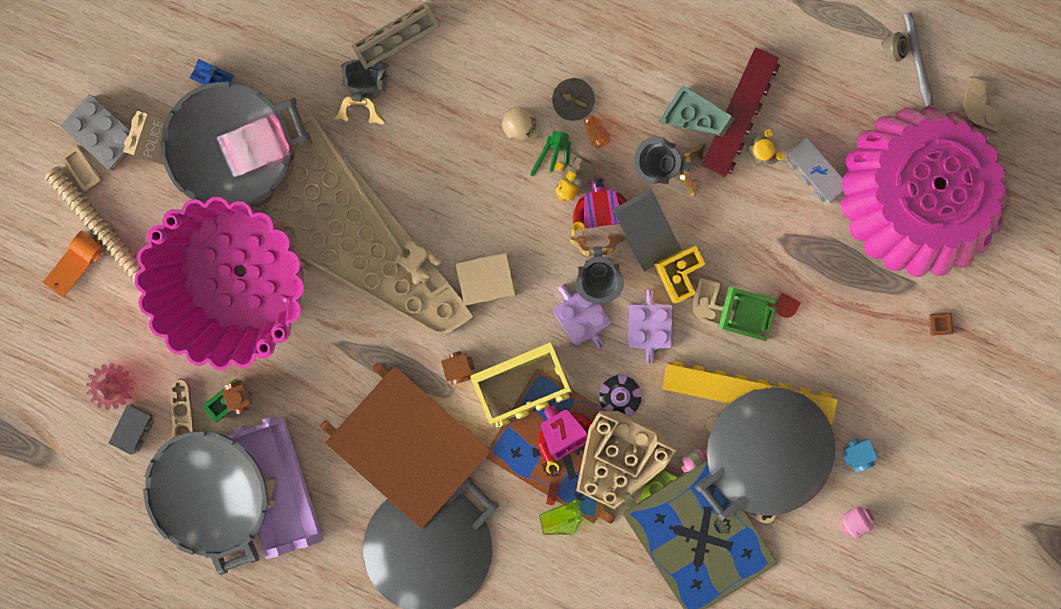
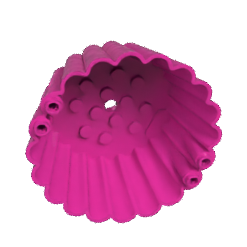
M932 106L925 107L920 112L912 108H903L897 113L895 118L892 116L880 117L874 125V130L863 131L858 136V149L851 150L845 157V167L848 172L842 175V187L844 189L842 193L846 196L842 199L841 211L846 218L851 219L849 224L850 234L854 239L864 241V251L868 256L875 259L883 258L885 266L892 271H901L905 268L914 277H922L929 270L937 276H944L952 270L953 265L959 268L969 266L974 259L975 253L980 254L987 251L991 245L992 234L999 232L1003 227L1002 211L1008 206L1009 202L1008 193L1004 186L1007 181V173L997 163L999 159L997 148L991 143H986L983 131L976 125H968L958 113L951 112L944 115L939 109ZM936 178H942L945 181V188L943 190L936 189L934 184Z
M212 197L207 202L196 199L189 200L184 204L182 210L172 209L167 211L163 216L162 225L153 226L148 231L147 242L149 245L142 247L137 255L138 263L142 268L136 273L134 279L135 286L142 292L138 303L141 312L150 317L149 327L151 332L155 336L165 338L166 346L172 353H185L190 363L201 366L209 362L214 369L220 371L226 370L232 363L237 367L247 368L252 365L256 357L264 359L270 357L274 353L276 343L285 342L289 338L292 323L299 318L301 313L304 271L300 265L301 253L298 248L292 246V235L288 231L281 230V224L277 219L264 214L261 210L245 202H231L221 197ZM240 264L246 268L245 275L237 274V265Z

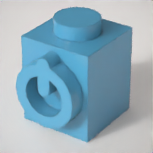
M857 438L847 442L848 446L843 448L845 453L842 454L846 466L850 465L855 472H860L875 465L874 461L878 458L870 439L867 438L860 441Z

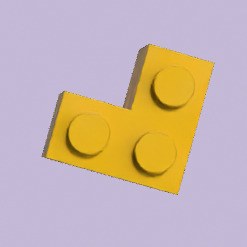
M691 245L654 264L672 303L676 304L696 294L687 274L706 265L696 245Z

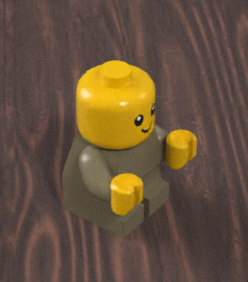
M767 129L759 134L754 144L747 147L756 166L762 163L774 164L785 157L784 155L782 156V151L775 155V146L772 141L767 139L773 136L771 129Z
M573 152L569 156L570 161L567 165L560 161L555 165L556 170L560 172L563 170L564 178L560 180L555 189V192L559 195L558 198L564 202L566 200L573 201L579 191V187L582 188L597 170V167L589 160Z

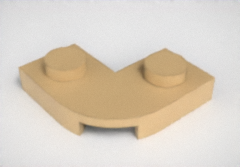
M971 77L963 98L962 106L971 123L997 133L1005 112L985 105L993 84Z
M699 278L692 303L694 314L702 323L718 328L723 307L714 304L720 283ZM735 310L731 311L729 320L731 321L733 319Z

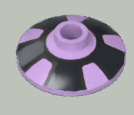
M612 376L600 388L599 402L601 407L607 411H619L630 416L636 412L641 404V389L637 382L628 376ZM620 392L625 395L622 401L616 398V395Z

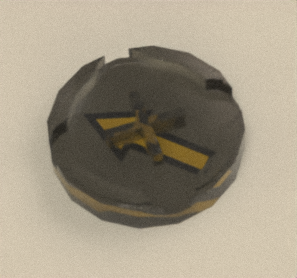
M566 79L559 83L553 92V108L565 120H582L593 110L595 103L594 92L590 85L581 79Z

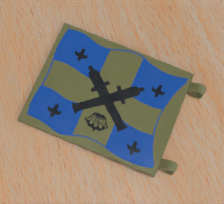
M692 450L688 453V456L695 465V468L639 503L635 502L630 492L624 493L622 498L629 509L622 514L683 609H707L776 565L777 562L744 510L738 508L727 518L720 520L716 515L717 512L703 494L697 492L694 488L695 484L710 472L708 469V459L703 462L698 453ZM713 483L708 486L723 507L728 504V501Z

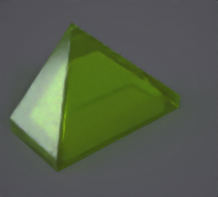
M578 500L539 514L544 535H573L583 521Z

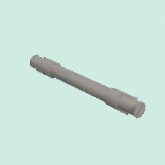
M912 12L903 14L906 24L905 28L907 36H909L920 83L919 87L926 107L934 105L931 95L932 91L927 79L917 37V28L914 24Z

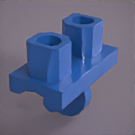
M198 59L190 76V79L203 85L214 82H232L234 78L233 74Z

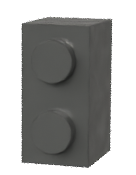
M128 404L108 444L131 455L135 454L136 451L140 452L145 442L142 438L145 432H150L154 421H152L154 415L132 404Z

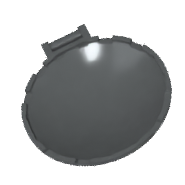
M236 82L209 83L187 93L173 107L163 127L161 154L165 169L173 184L190 199L207 202L212 197H221L231 202L241 201L255 206L265 200L277 189L287 172L291 156V146L311 139L309 132L306 133L297 110L296 99L291 98L274 105L261 92ZM288 108L298 136L293 138L281 111Z
M780 387L755 389L747 392L727 405L715 420V425L708 438L706 453L710 473L698 481L694 488L697 492L703 494L717 512L716 515L720 520L727 518L738 508L759 515H780L796 510L808 503L819 493L831 474L835 459V439L831 425L823 411L812 400L798 392ZM712 483L728 501V504L724 507L708 488Z
M211 431L186 432L162 445L149 462L145 473V489L143 490L148 515L158 532L183 552L211 558L219 575H223L228 570L248 562L254 563L259 561V554L252 539L256 536L264 522L267 512L268 494L263 473L253 456L235 440ZM245 550V555L227 562L223 558L237 551Z
M471 477L465 480L423 529L417 526L388 499L373 514L364 536V562L372 583L389 602L402 609H454L471 598L484 582L492 558V540L485 520L500 505L496 501L492 502L472 482L473 479ZM465 488L487 508L484 513L462 493Z

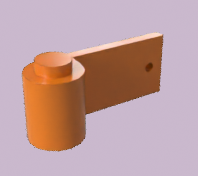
M80 231L71 241L69 250L43 283L64 298L90 264L100 259L103 255V251H101L103 246L85 232Z

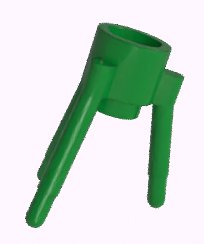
M553 131L552 136H548L547 142L530 176L533 177L550 145L551 149L554 150L549 169L550 173L554 171L559 151L563 152L564 148V164L567 165L569 163L571 142L568 139L570 135Z

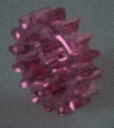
M111 363L109 368H107L106 364H102V370L95 368L96 375L90 374L88 376L92 382L86 383V386L91 387L87 394H93L94 396L90 401H98V408L104 404L105 410H110L111 405L114 409H118V403L123 406L126 405L124 399H131L132 397L128 394V391L134 390L133 387L129 386L133 379H127L129 371L123 373V366L115 369L114 363ZM107 373L104 380L98 381L101 375ZM117 375L121 377L123 384H120L116 379ZM111 381V385H115V388L109 392L105 385ZM97 390L102 392L104 395L103 399L99 396ZM123 392L117 400L113 401L115 394Z

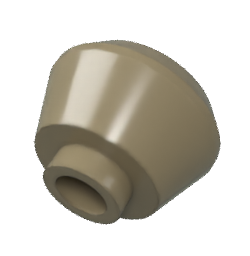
M901 32L885 37L881 43V52L891 60L896 62L902 61L908 52L906 37Z

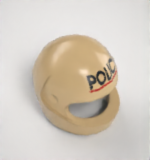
M520 106L513 107L505 113L502 119V129L511 140L522 143L530 142L540 132V120L529 109Z

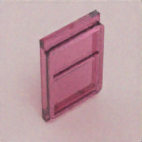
M275 113L217 137L233 177L292 154Z

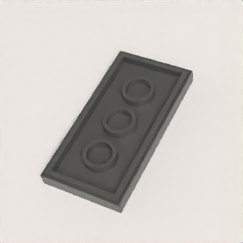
M651 188L612 209L644 272L654 267L655 263L681 251Z

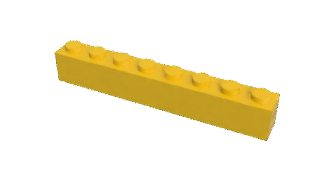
M672 361V365L667 364L662 385L663 390L731 403L739 396L755 389L780 387L792 390L789 384L778 382V386L769 385V380L757 378L756 382L748 381L749 376L736 374L735 378L729 377L726 371L716 369L714 373L706 372V367L694 365L693 369L686 368L685 363ZM799 387V391L792 390L812 400L823 411L829 423L833 425L838 399L833 398L832 393L821 391L820 395L811 394L812 389Z

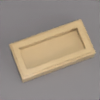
M78 145L60 157L84 193L103 181Z

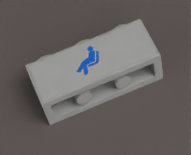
M808 137L804 138L785 155L788 158L786 160L787 164L793 170L797 168L802 174L800 176L801 180L807 186L811 185L816 190L814 194L820 202L823 203L825 201L828 204L844 191L842 176Z

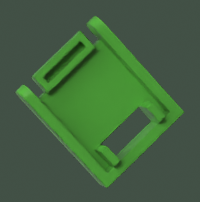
M729 287L718 329L766 341L767 337L759 335V331L769 333L776 308L766 305L767 302L776 304L777 299ZM735 299L738 301L736 304L733 319L731 321L729 320Z

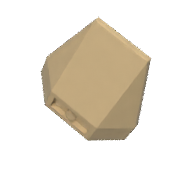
M599 411L588 430L576 491L615 509L624 502L622 498L624 493L630 492L632 495L662 471L672 458L676 448L656 429L619 411Z

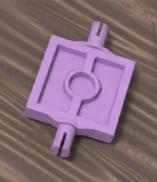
M566 284L559 287L558 289L565 299L561 305L551 311L574 346L591 339L597 350L603 347L605 344L598 334L603 328L611 324V321L600 304L586 301L579 293L571 294Z
M646 290V303L629 305L628 348L646 350L645 363H655L654 350L672 348V305L655 303V290H651V298L650 290Z

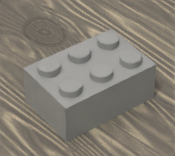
M90 94L61 125L68 134L108 170L113 171L128 154L123 151L130 129Z

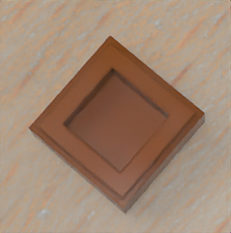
M952 313L929 314L931 336L953 334Z

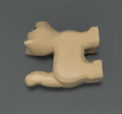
M409 239L404 248L407 251L410 250V254L408 257L399 254L394 262L402 265L406 271L411 273L412 282L418 285L431 279L428 271L421 268V265L427 259L436 266L441 265L442 261L437 259L426 247L420 246Z

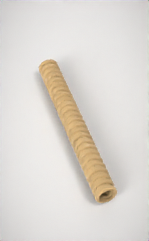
M59 166L51 169L44 179L50 181L49 185H53V189L58 191V195L63 196L62 200H66V204L71 206V210L76 211L75 215L80 216V220L85 222V226H89L88 230L94 232L93 235L98 237L97 240L99 242L102 241V246L107 247V252L110 251V255L112 257L115 256V261L120 262V267H124L125 272L128 271V276L133 277L134 282L136 273L142 269L137 258H135L136 254L130 252L131 249L126 247L127 244L125 242L122 243V238L117 237L118 234L113 232L114 229L112 227L109 228V223L104 222V217H100L99 212L96 213V208L91 207V202H87V198L82 196L83 193L78 192V187H74V183L69 181L70 178L64 176L65 172H61Z

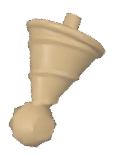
M264 474L268 494L267 509H271L275 505L271 497L277 478H268V474Z

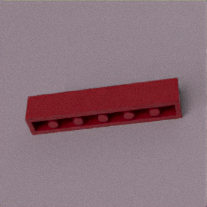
M755 47L726 110V113L735 119L723 137L715 135L702 163V168L722 177H726L727 173L732 174L736 165L733 159L736 154H741L745 145L741 141L745 134H750L754 125L750 121L754 114L758 116L763 105L759 101L762 95L767 96L772 85L768 83L771 75L776 76L780 64L777 63L779 57Z

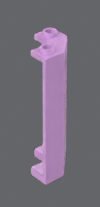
M275 416L263 419V424L246 429L245 425L233 429L234 434L227 436L242 445L253 456L263 476L268 474V478H277L271 497L275 505L273 508L267 509L264 522L257 533L266 559L324 541L285 419L283 417L276 420Z

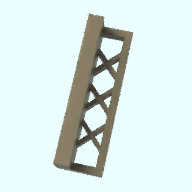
M425 2L356 42L352 47L366 70L440 27Z

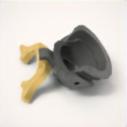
M359 59L347 61L341 65L342 74L344 75L343 87L349 88L351 95L343 100L339 113L333 117L334 120L343 119L348 121L350 119L348 106L354 104L357 107L366 106L369 108L370 118L368 122L370 124L377 122L383 125L386 122L379 114L373 100L379 96L381 91L385 92L388 75L385 74L388 68L386 62L380 61L366 70Z
M659 136L649 137L644 140L637 148L634 156V168L638 177L650 184H668L669 179L676 177L680 170V181L687 187L689 196L695 197L698 181L690 180L691 162L694 157L699 160L703 159L702 153L705 144L699 143L695 149L687 151L683 156V161H681L680 153L675 149V143H671Z
M608 235L607 242L609 244L596 247L586 246V237L570 238V244L576 246L583 255H594L593 258L586 260L584 266L578 267L576 288L579 295L586 301L597 304L607 303L617 298L622 292L624 279L620 272L619 264H613L611 259L602 257V255L612 254L615 247L624 241L623 235Z

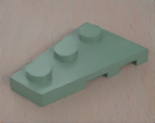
M682 85L659 122L723 137L735 118Z

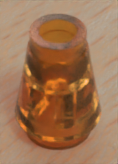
M595 115L583 121L590 143L596 149L607 145L611 141L609 138L610 134L596 119Z

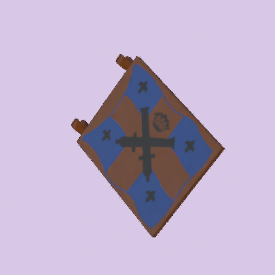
M537 368L512 410L526 405L529 401L534 402L565 389L561 382ZM572 390L573 393L569 394V399L559 403L556 400L549 402L550 406H556L559 413L565 409L570 413L577 412L587 417L592 423L599 411H607ZM534 408L529 411L530 415L521 419L516 418V416L510 418V423L500 428L488 449L491 451L486 457L488 460L593 524L598 517L610 524L613 523L615 516L603 509L605 504L576 491L585 445L557 460L560 466L559 471L555 465H550L551 474L547 472V462H544L538 449L539 433L542 430L541 423L548 420L544 413L545 409L538 411Z

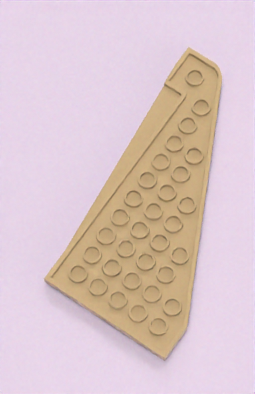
M311 114L303 119L302 123L306 133L309 132L311 139L291 146L290 162L282 182L269 197L253 207L280 222L281 230L288 231L292 235V246L299 249L301 259L435 335L449 334L473 318L467 306H464L463 300L429 259L421 265V268L428 271L431 279L418 285L412 282L411 273L406 271L402 265L394 262L399 254L408 257L410 250H405L404 246L409 239H413L324 132L314 115ZM295 126L289 129L291 137L298 136Z

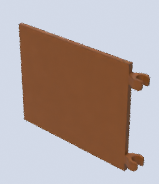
M376 363L373 366V371L383 378L337 430L327 420L323 421L320 426L330 435V438L325 443L417 526L423 529L491 451L397 367L394 366L388 372L380 363Z

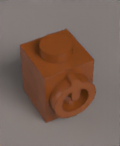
M461 351L448 354L449 359L441 361L446 381H451L452 385L471 380V370L475 369L472 357H467V354L462 355Z
M241 380L223 386L224 391L222 394L229 412L235 411L236 414L249 410L247 406L253 403L246 384H242Z

